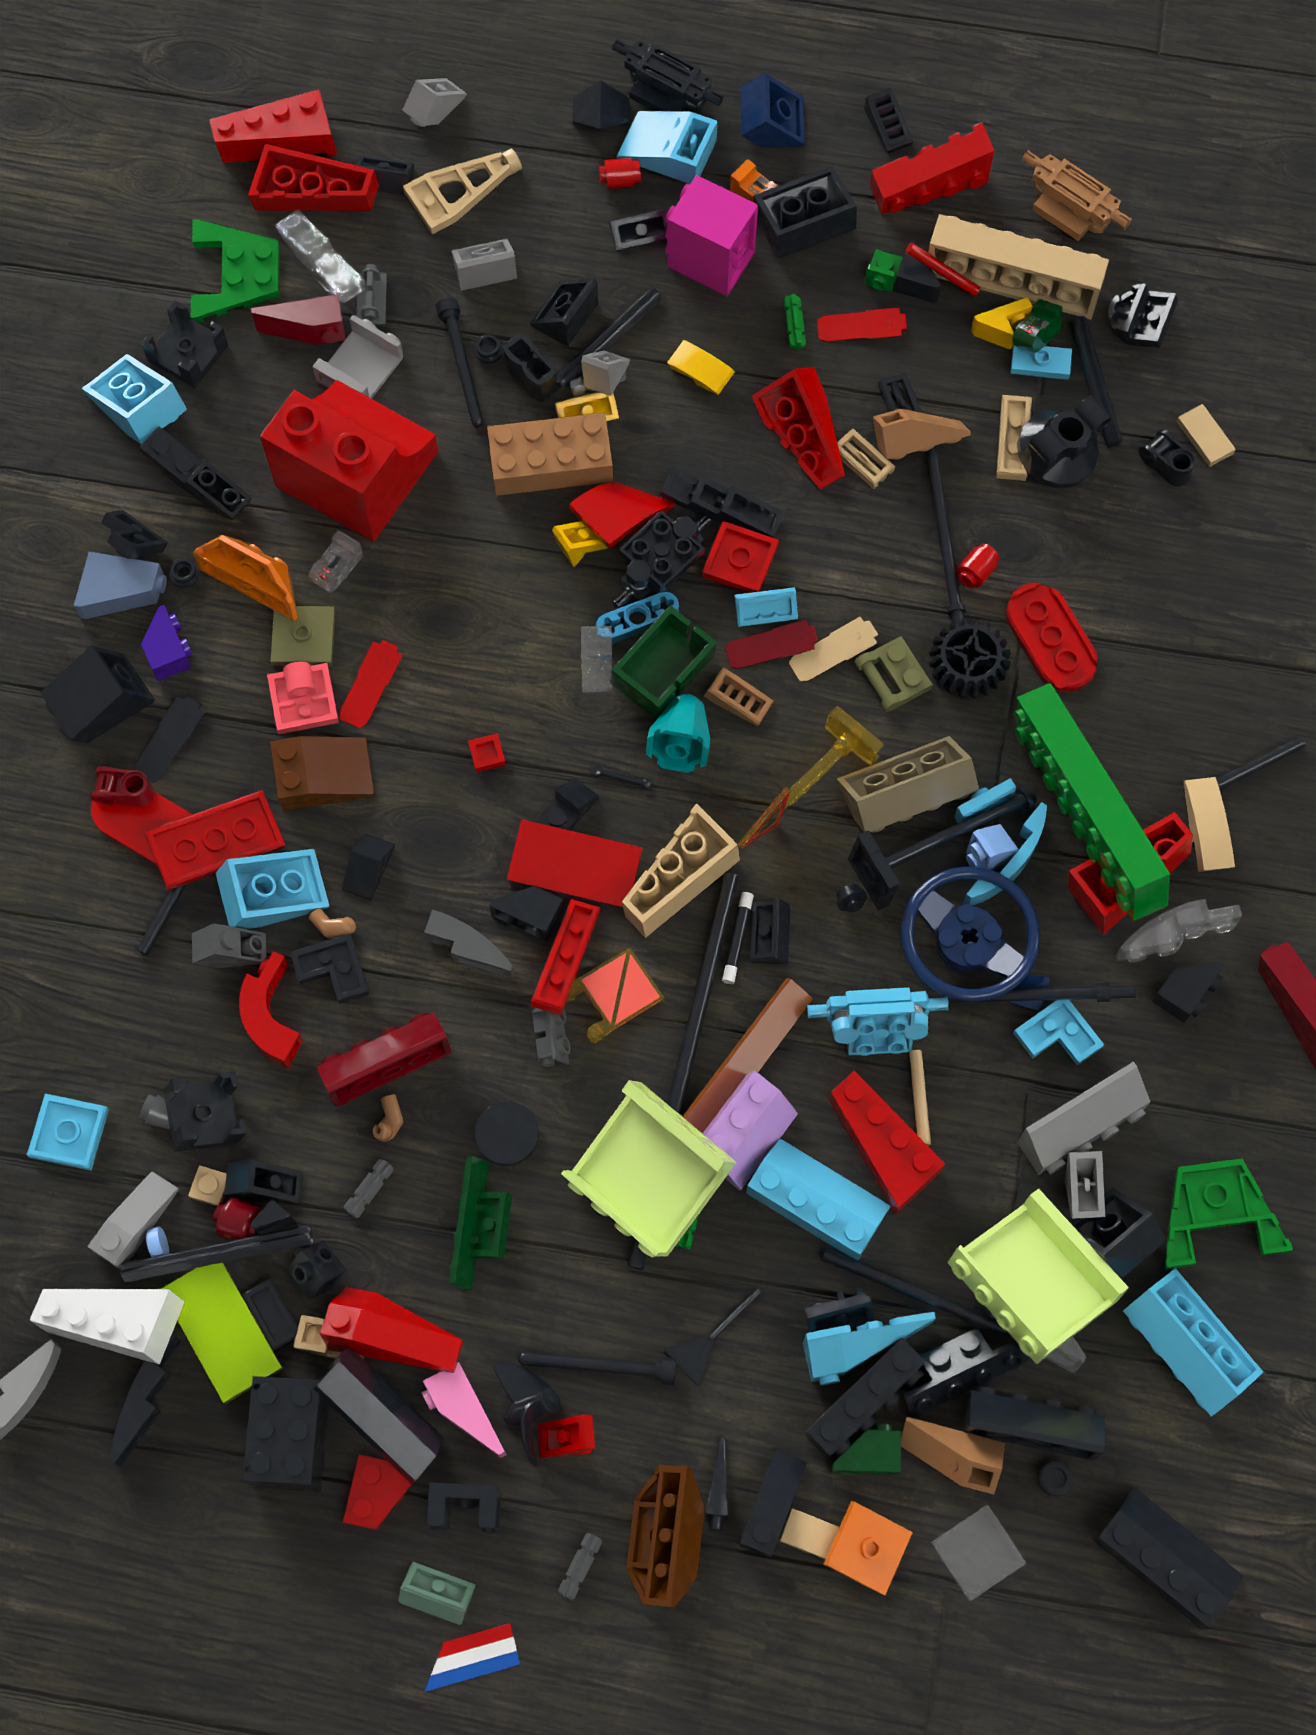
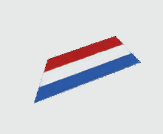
M510 1623L444 1642L424 1692L520 1665Z

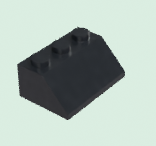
M833 166L754 195V201L758 205V213L766 239L778 259L857 228V206Z

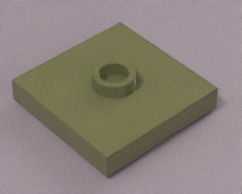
M296 606L298 618L295 621L274 611L270 661L272 666H286L294 662H307L310 666L327 663L328 666L333 665L336 612L334 606Z

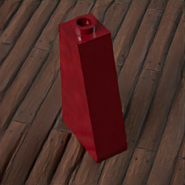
M1288 941L1279 946L1272 945L1260 954L1258 971L1316 1069V979Z

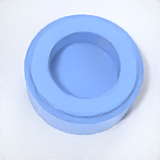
M159 1226L147 1230L146 1243L151 1257L169 1254L168 1241L163 1229Z

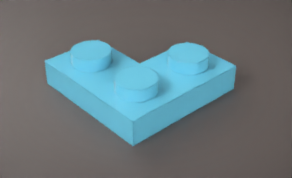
M1056 1000L1013 1032L1032 1059L1058 1041L1077 1066L1104 1046L1103 1042L1070 1000Z

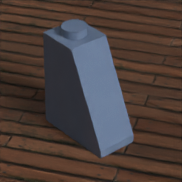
M89 552L74 607L80 618L89 619L156 604L160 593H164L166 589L167 577L163 574L159 563Z

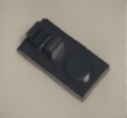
M855 1287L856 1296L845 1298L843 1292L840 1291L837 1293V1300L818 1303L804 1308L809 1333L847 1325L853 1328L874 1321L870 1296H866L861 1287Z

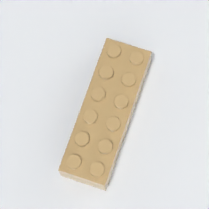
M940 214L928 251L929 254L979 285L980 290L1017 300L1028 297L1032 304L1040 298L1062 306V312L1076 316L1083 315L1088 319H1092L1109 259L1102 258L1097 254L1075 251L1067 246H1056L1045 243L1037 238L1030 239L1016 235L1011 231H1000L989 228L984 224H974L960 220L955 216ZM933 271L936 278L949 281L940 274Z

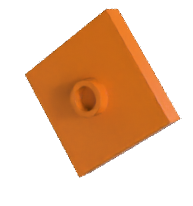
M851 1501L823 1565L881 1595H886L913 1532Z

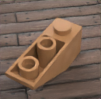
M898 409L873 417L877 446L887 460L901 459L906 454L915 451H928L942 443H956L961 438L971 435L970 430L959 420L905 409Z
M906 1417L901 1435V1447L961 1486L990 1494L995 1493L1002 1471L1005 1443Z

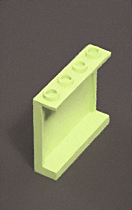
M629 1080L622 1089V1092L627 1096L572 1171L564 1170L561 1174L569 1181L567 1185L570 1189L581 1196L585 1194L593 1201L591 1203L593 1209L604 1216L609 1215L616 1221L614 1226L617 1230L628 1237L632 1235L639 1241L638 1247L650 1257L668 1256L737 1162L643 1083Z
M1040 1189L1033 1192L1022 1206L963 1248L960 1245L947 1262L952 1267L954 1274L963 1280L974 1292L976 1299L985 1305L996 1317L1001 1328L1011 1334L1018 1342L1023 1353L1031 1357L1036 1364L1114 1305L1129 1288Z

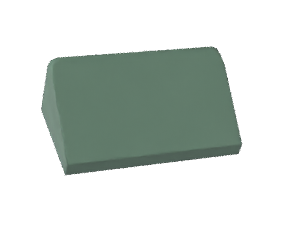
M412 1561L400 1588L398 1601L401 1604L461 1625L476 1584Z

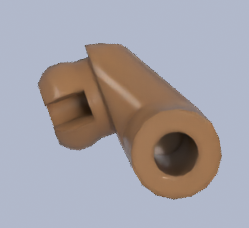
M320 908L309 915V920L327 939H334L353 933L356 929L355 921L352 918L329 919Z
M395 1094L380 1099L385 1116L378 1125L373 1127V1135L376 1139L383 1142L393 1139L403 1124V1117Z

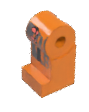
M749 159L731 175L730 191L755 203L754 195L778 186L756 171V165Z

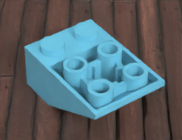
M638 111L619 150L617 159L632 158V160H639L640 167L691 184L696 175L701 176L717 141V121L693 112Z

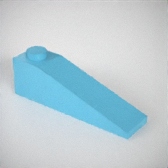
M929 1312L898 1317L890 1320V1325L883 1326V1322H867L864 1325L858 1326L857 1331L852 1332L850 1325L806 1333L803 1346L811 1382L819 1381L820 1386L840 1382V1376L846 1375L892 1348L901 1338L905 1340L931 1325L936 1319L935 1313Z

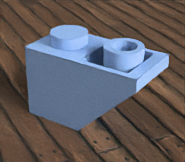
M1001 824L978 829L972 833L966 851V860L971 867H981L996 871L1009 863L1017 853L1018 848Z

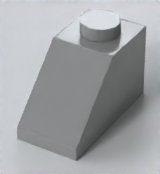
M446 78L416 80L402 110L411 116L410 120L418 126L437 125L465 98L467 93Z

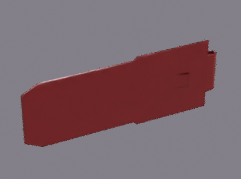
M806 619L773 628L771 631L731 641L725 646L730 667L739 669L768 660L785 658L815 650L814 643L819 642L815 626H808Z

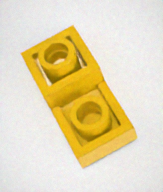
M683 340L667 362L672 370L693 379L697 386L716 395H719L735 373L731 367L685 340Z

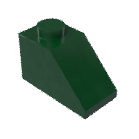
M873 1425V1430L864 1432L832 1464L831 1474L899 1475L901 1473V1431H893V1425Z

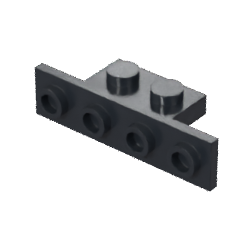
M975 1328L920 1355L925 1361L923 1369L931 1381L903 1394L908 1414L913 1418L919 1414L927 1413L950 1399L960 1397L964 1392L972 1388L987 1384L993 1378L1009 1370L1019 1368L1022 1364L1028 1362L1029 1358L1020 1349L1016 1340L992 1351L978 1328Z

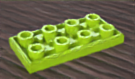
M223 1262L195 1268L162 1288L169 1289L185 1302L177 1321L224 1404L252 1388L253 1376L271 1377L283 1370Z

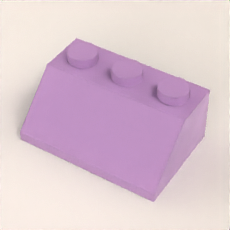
M753 1071L747 1074L702 1133L737 1162L725 1179L737 1189L742 1190L798 1113L782 1092L759 1073Z

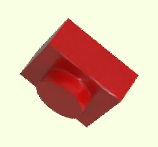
M498 733L468 741L476 773L506 765Z

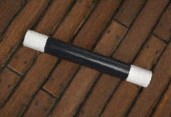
M749 892L741 893L722 982L726 984L735 983L754 897Z

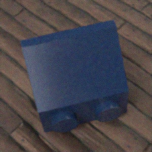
M767 73L740 87L741 136L759 147H801L805 145L804 99L802 95Z

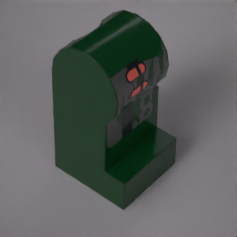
M1039 298L1033 305V312L1017 325L1013 334V345L1026 348L1034 353L1039 352L1061 331L1062 306Z

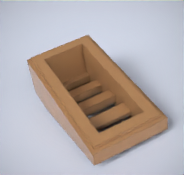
M724 667L718 672L703 696L712 703L756 726L760 724L774 701ZM723 683L728 685L724 693L719 691ZM735 689L739 692L733 700L729 696ZM744 695H746L750 698L743 707L739 703L743 699ZM755 701L760 702L761 704L755 713L749 711Z

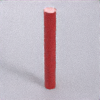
M914 243L908 245L906 249L907 254L972 296H976L979 293V285Z

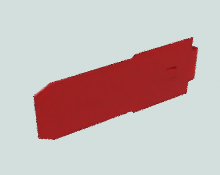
M900 307L827 315L818 319L819 339L826 342L902 336L901 331L907 330L906 314H900Z
M384 640L380 644L372 643L358 671V676L340 710V720L358 728H362L367 724L385 686L389 684L403 654L397 652L398 646Z

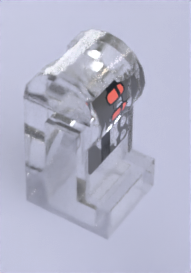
M340 530L331 538L332 543L323 553L322 558L313 565L308 576L311 582L329 593L333 592L363 557L360 543Z

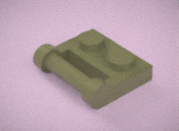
M902 636L870 653L867 652L860 655L854 661L857 668L864 671L882 700L881 705L886 712L892 711L932 689L933 684ZM877 662L881 664L899 692L898 694L891 693L874 664Z

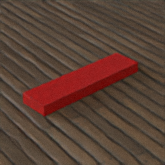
M573 899L570 900L531 1000L532 1007L562 1015L599 918L600 907Z

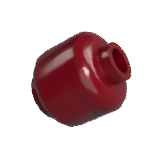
M237 1197L231 1198L226 1204L220 1203L212 1219L214 1222H217V1235L229 1241L258 1235L252 1228L251 1222L261 1212L260 1208Z

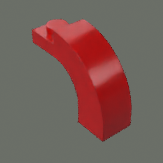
M273 951L270 958H265L258 970L259 978L246 974L240 991L239 1008L243 1025L258 1050L271 1061L289 1069L303 1043V1039L300 1033L279 1024L271 1016V998L289 966L284 956Z

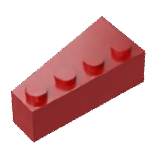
M983 123L972 126L974 132L962 137L960 133L949 136L950 142L942 146L933 148L931 144L922 148L912 159L906 155L872 170L870 189L881 215L889 212L896 213L905 207L916 204L923 205L939 197H950L966 189H977L988 183L995 150Z

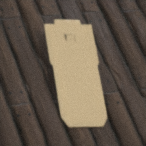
M860 616L833 631L828 637L815 643V650L794 655L789 664L799 681H809L840 662L849 660L877 644L874 637L878 636V633L870 620L864 622Z

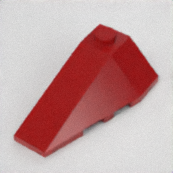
M814 367L794 369L752 395L763 423L769 430L773 429L781 439L780 443L783 447L789 449L795 455L800 467L819 489H824L845 476L826 393Z
M348 1287L330 1302L320 1331L327 1349L331 1351L342 1352L349 1345L359 1356L450 1373L455 1372L463 1341L460 1338L376 1292Z

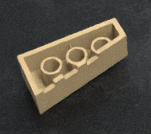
M697 803L690 811V816L684 824H680L676 829L674 837L665 849L662 848L657 854L656 860L649 870H645L622 901L625 917L645 938L740 861L738 844Z

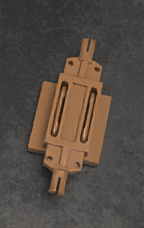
M1028 150L1022 157L1023 162L1035 169L1032 180L1036 182L1035 191L1039 198L1034 203L1032 211L1077 241L1088 230L1094 233H1102L1109 226L1111 220L1123 227V229L1129 226L1132 219L1118 210L1121 201L1110 194L1111 189L1066 159H1063L1061 162L1051 154L1040 159Z

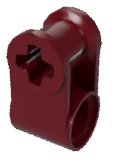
M105 766L96 768L95 775L98 777L95 791L90 796L92 801L103 805L144 807L153 800L155 795L154 788L141 771ZM143 785L139 792L131 793L135 786Z

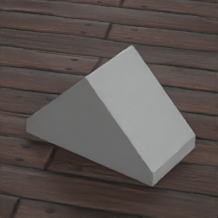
M604 350L583 355L581 363L584 386L611 396L626 371L630 359Z
M1102 1151L1068 1152L1065 1187L1071 1218L1105 1217Z

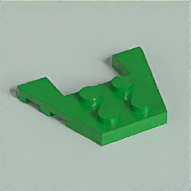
M197 219L193 220L192 243L194 248L222 247L221 294L191 295L192 320L200 323L203 322L202 318L214 314L218 317L227 314V310L242 305L246 308L279 297L280 245L278 240Z
M1242 1158L1181 1166L1176 1169L1164 1259L1165 1269L1194 1266L1196 1260L1190 1231L1254 1223L1261 1256L1290 1253L1293 1251L1289 1239H1286L1282 1233L1276 1216L1269 1210L1262 1197L1263 1194Z

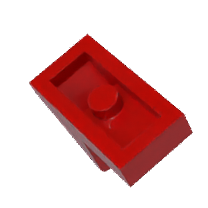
M582 1414L538 1424L540 1458L590 1454L595 1449L592 1415Z

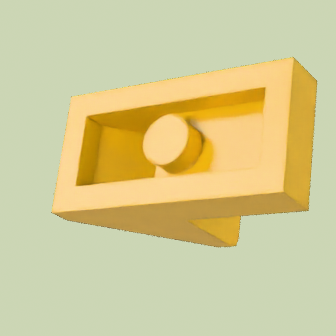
M1028 297L974 316L971 329L973 336L1001 347L1012 349L1013 329H1016L1017 325L1031 314L1032 305Z
M582 521L557 525L552 529L559 548L573 567L579 563L585 553L607 549L606 545Z

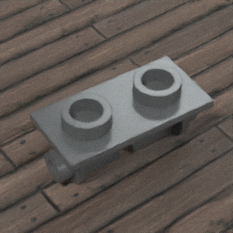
M367 264L362 273H358L356 317L361 320L367 319L374 325H385L387 273H380L374 264Z
M534 1007L535 1010L532 1011L535 1034L546 1032V1037L536 1039L538 1061L542 1062V1067L554 1066V1060L570 1065L568 1054H570L571 1047L565 1034V1010H563L562 1015H558Z

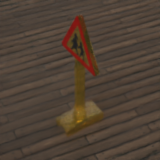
M839 706L834 708L830 712L825 725V729L837 738L833 743L834 747L790 789L785 787L741 839L738 846L743 849L777 827L784 810L794 804L843 756L846 757L853 751L871 766L878 760L879 755L877 753L883 748L884 744Z

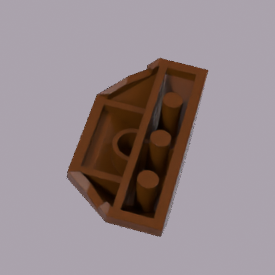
M658 1465L654 1471L655 1474L646 1482L634 1499L626 1569L640 1595L639 1598L643 1605L675 1608L698 1574L705 1505L691 1467Z

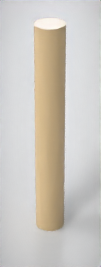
M911 1050L909 1051L917 1135L929 1146L931 1145L922 1051Z

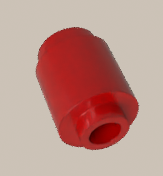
M632 158L604 160V166H599L600 184H606V189L634 187V184L641 183L639 160H632Z
M987 544L974 547L957 567L956 571L959 581L968 588H980L998 565L999 554Z

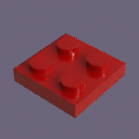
M723 521L703 568L702 577L747 593L760 592L778 548L779 540Z

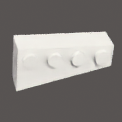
M43 1289L30 1321L48 1333L160 1364L185 1302L169 1289Z

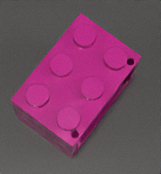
M696 175L691 184L687 183L683 187L680 201L676 207L671 206L665 218V222H667L665 238H667L665 254H667V267L728 296L755 254L758 205Z

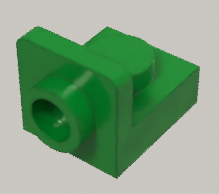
M876 249L871 264L868 265L866 270L865 284L870 285L876 290L892 292L903 257Z

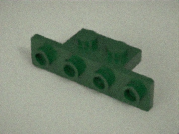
M467 1156L466 1166L462 1173L463 1188L461 1199L458 1203L459 1217L457 1230L454 1234L453 1260L449 1268L450 1285L462 1290H472L476 1259H504L512 1194L507 1192H485L489 1164L475 1156Z

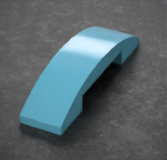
M1043 802L1023 824L1019 835L1026 842L1000 872V874L1012 881L1028 863L1041 836L1047 805ZM978 880L966 894L963 904L977 905L995 896L1002 889L989 882Z

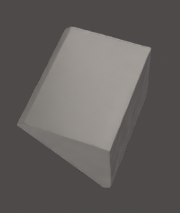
M508 239L451 250L461 291L517 279L515 255Z

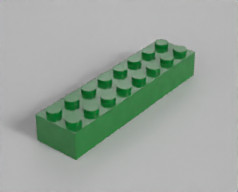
M1051 683L1018 696L1017 710L1014 711L1017 721L1015 735L1021 745L1025 744L1027 746L1029 758L1033 766L1041 769L1043 781L1050 792L1054 791L1057 795V803L1061 812L1064 815L1068 814L1071 818L1072 829L1078 839L1083 838L1090 860L1093 863L1097 862L1102 869L1101 875L1104 883L1108 888L1113 887L1117 894L1116 900L1120 909L1123 912L1127 911L1132 920L1135 921L1167 907L1170 884L1169 871Z

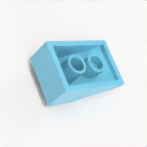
M128 354L82 388L84 393L128 436L140 444H143L158 426L163 429L169 423L177 420L178 416L187 410L172 382Z
M314 849L227 859L216 872L228 924L231 927L241 929L258 928L310 914L318 908L324 910L330 907Z

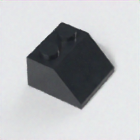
M1112 1188L1104 1195L1105 1217L1077 1218L1071 1224L1122 1279L1162 1245L1166 1238L1151 1212L1115 1188Z

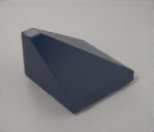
M1028 974L1015 988H1047L1050 978ZM1043 1000L1009 1001L1008 1003L1039 1013Z

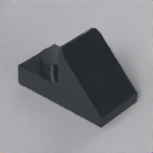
M574 778L556 788L555 799L538 817L536 823L571 831L599 799V796Z

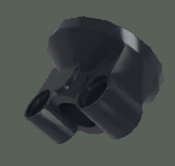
M1093 395L1085 398L1073 410H1045L1033 415L1022 427L1017 441L1019 459L1025 470L1040 483L1054 488L1072 487L1079 484L1088 477L1096 466L1099 456L1097 436L1112 417ZM1061 434L1066 435L1072 441L1066 440L1061 436Z

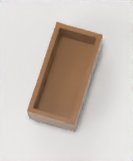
M605 413L487 426L496 496L613 482V465Z

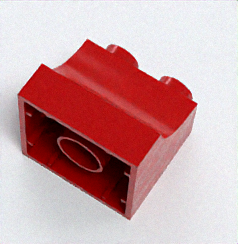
M336 380L325 392L314 399H310L293 390L260 435L275 487L372 542L377 539L439 452L434 433L339 380Z

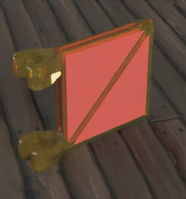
M629 947L578 979H575L566 1003L576 998L583 991L603 1019L590 1026L587 1030V1037L590 1042L597 1043L613 1030L664 1000V996Z

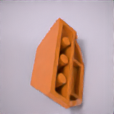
M224 535L196 548L193 552L199 570L293 621L298 618L288 566L280 558H272L264 554L256 545H248L238 539Z

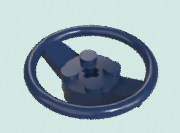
M957 867L932 876L914 892L902 917L901 941L906 959L912 970L929 988L955 1000L969 1002L985 1001L1008 993L1018 986L1029 974L1037 959L1040 947V925L1030 899L1012 880L986 868ZM960 879L982 880L1004 890L1018 904L1026 920L1028 942L1024 956L1001 940L1002 929L989 912L970 904H963L957 908L934 890L948 882ZM918 914L936 936L938 954L948 967L959 972L982 969L1005 979L990 987L965 989L950 985L937 978L924 965L916 950L914 942L916 915ZM962 934H971L974 936L973 940L976 943L970 941L967 945L962 942L964 938Z

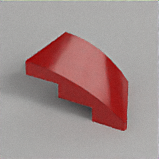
M613 481L601 484L585 492L572 501L569 507L610 550L628 534L631 536L636 534L661 510L667 514L675 507V504L664 498Z

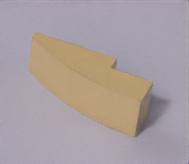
M1216 777L1185 780L1184 789L1190 831L1193 834L1192 842L1195 843L1198 872L1235 867L1228 822Z

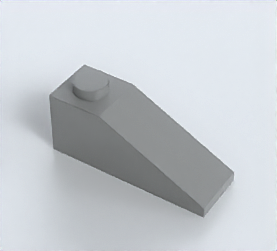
M151 1172L109 1216L88 1247L95 1254L120 1269L123 1263L129 1262L146 1238L147 1230L153 1228L179 1189L156 1173Z

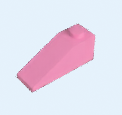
M457 1362L454 1373L441 1371L423 1381L427 1390L421 1393L430 1410L437 1408L444 1418L498 1457L506 1456L459 1362Z

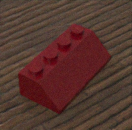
M432 1012L428 1015L427 1013H420L409 1020L410 1023L400 1028L397 1026L390 1027L380 1034L381 1037L373 1041H360L351 1047V1051L343 1055L337 1053L323 1059L322 1064L317 1066V1069L335 1107L344 1105L452 1054L448 1038L435 1013Z

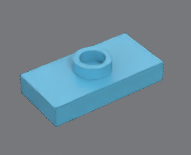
M1013 345L1010 374L1069 380L1072 349L1044 346L1039 352L1034 353L1026 348Z
M795 587L735 595L738 627L798 619Z
M1010 778L990 790L986 787L980 789L971 796L972 799L957 807L954 818L960 823L1012 798L1016 790L1015 784Z

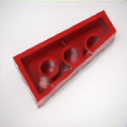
M319 90L209 119L214 141L223 163L259 161L265 144L314 155V153H327V156L338 155Z
M265 144L248 196L255 211H371L379 183L373 169Z
M1175 812L1143 829L1169 873L1191 854L1193 834ZM1089 859L1069 870L1068 890L1100 932L1105 935L1128 912H1123L1120 909L1116 900L1117 894L1113 887L1108 888L1104 883L1101 875L1102 869L1097 862L1093 863Z
M855 1071L831 1092L829 1098L831 1106L848 1135L857 1146L860 1156L871 1170L877 1185L885 1194L894 1214H898L942 1172L945 1163Z

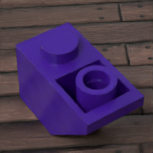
M165 605L158 607L141 643L157 681L191 668L187 657L192 656V652L186 638L179 640L176 632L182 629L175 613L169 615Z

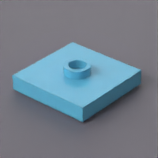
M45 1094L27 1156L33 1159L92 1171L109 1108L107 1106Z

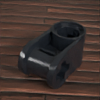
M1160 429L1156 433V437L1149 444H1144L1138 449L1139 456L1143 462L1159 473L1169 484L1179 487L1189 482L1195 466V456L1167 430ZM1175 466H1182L1185 469H1178Z

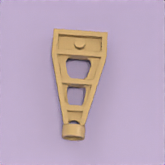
M511 148L503 153H495L428 172L404 185L403 189L430 232L434 234L458 221L506 177L521 170L522 165L517 154ZM480 169H486L490 178L480 186L474 187L467 175ZM459 181L465 187L466 193L457 202L447 203L439 191V187L445 183Z

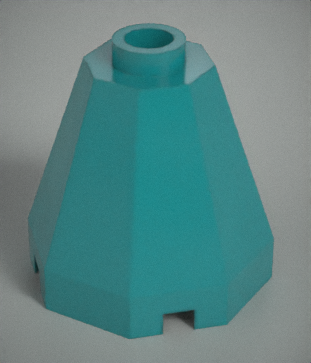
M682 694L673 698L649 729L646 755L651 759L652 755L657 757V764L663 769L689 773L694 771L695 766L700 764V768L707 765L710 735L704 704L696 696Z

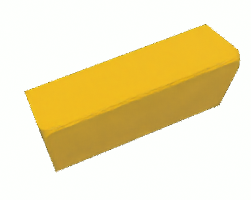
M595 392L554 402L558 418L605 413L606 421L619 418L614 393L610 396L601 392Z

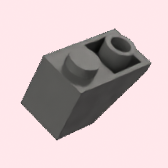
M215 923L192 933V964L215 968L261 965L266 958V933Z

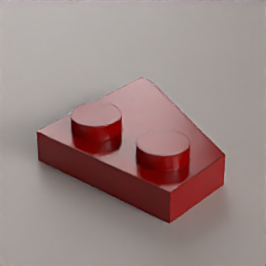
M359 1455L343 1523L378 1530L386 1520L387 1515L398 1505L414 1482L410 1483L386 1460Z

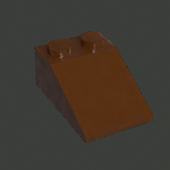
M299 736L270 741L277 795L283 811L375 796L366 738Z

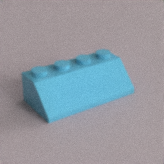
M782 1139L777 1141L764 1158L747 1185L746 1194L857 1261L891 1207Z
M1176 1268L1123 1310L1129 1318L1131 1325L1143 1334L1153 1351L1163 1358L1172 1369L1174 1376L1184 1383L1194 1395L1198 1405L1205 1409L1211 1417L1241 1394L1263 1373L1261 1368Z

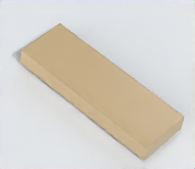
M1002 395L996 478L1026 481L1027 471L1019 459L1017 441L1022 427L1031 418L1032 397Z

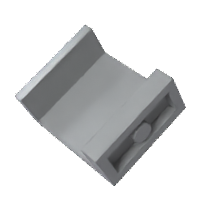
M352 315L350 318L352 332L328 363L319 358L312 367L316 381L323 386L329 388L336 380H339L372 399L404 358L400 340L391 333L385 334L378 330L371 321L367 319L361 320Z

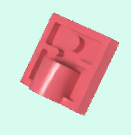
M294 662L286 665L283 668V672L267 675L279 735L339 723L327 663L310 666L307 662Z

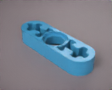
M661 592L603 614L596 622L597 637L603 643L614 644L643 633L665 611L660 609L661 603L665 602L667 606L671 605L679 611V601L674 594ZM648 607H652V612H654L655 618H651V611ZM633 612H642L646 616V620L641 624H633L629 620V616ZM620 618H624V624L627 629H623ZM610 624L611 627H614L615 632L610 634L608 630H605V625Z

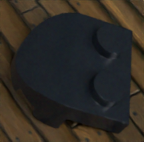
M1146 284L1132 285L1131 291L1122 296L1117 294L1109 305L1108 317L1114 332L1123 342L1135 346L1160 348L1177 306L1178 298L1176 293L1149 291Z

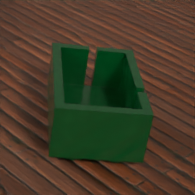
M671 605L611 670L610 684L656 720L673 698H675V695L679 696L715 656L717 641L698 626L692 629L689 641L687 637L689 636L691 621Z

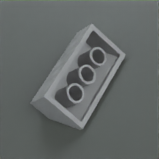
M1134 1062L1130 1063L1024 1130L1017 1144L1038 1175L1046 1170L1049 1174L1056 1172L1066 1165L1064 1159L1068 1157V1152L1089 1151L1093 1148L1091 1142L1099 1137L1105 1141L1120 1131L1117 1126L1123 1122L1128 1121L1129 1124H1133L1146 1115L1144 1109L1150 1103L1138 1067Z

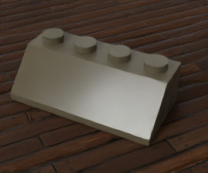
M950 736L837 778L838 785L855 822L864 832L869 830L872 833L881 831L885 826L892 823L907 821L913 815L926 810H936L942 804L952 800L965 799L971 793L979 791L972 758Z

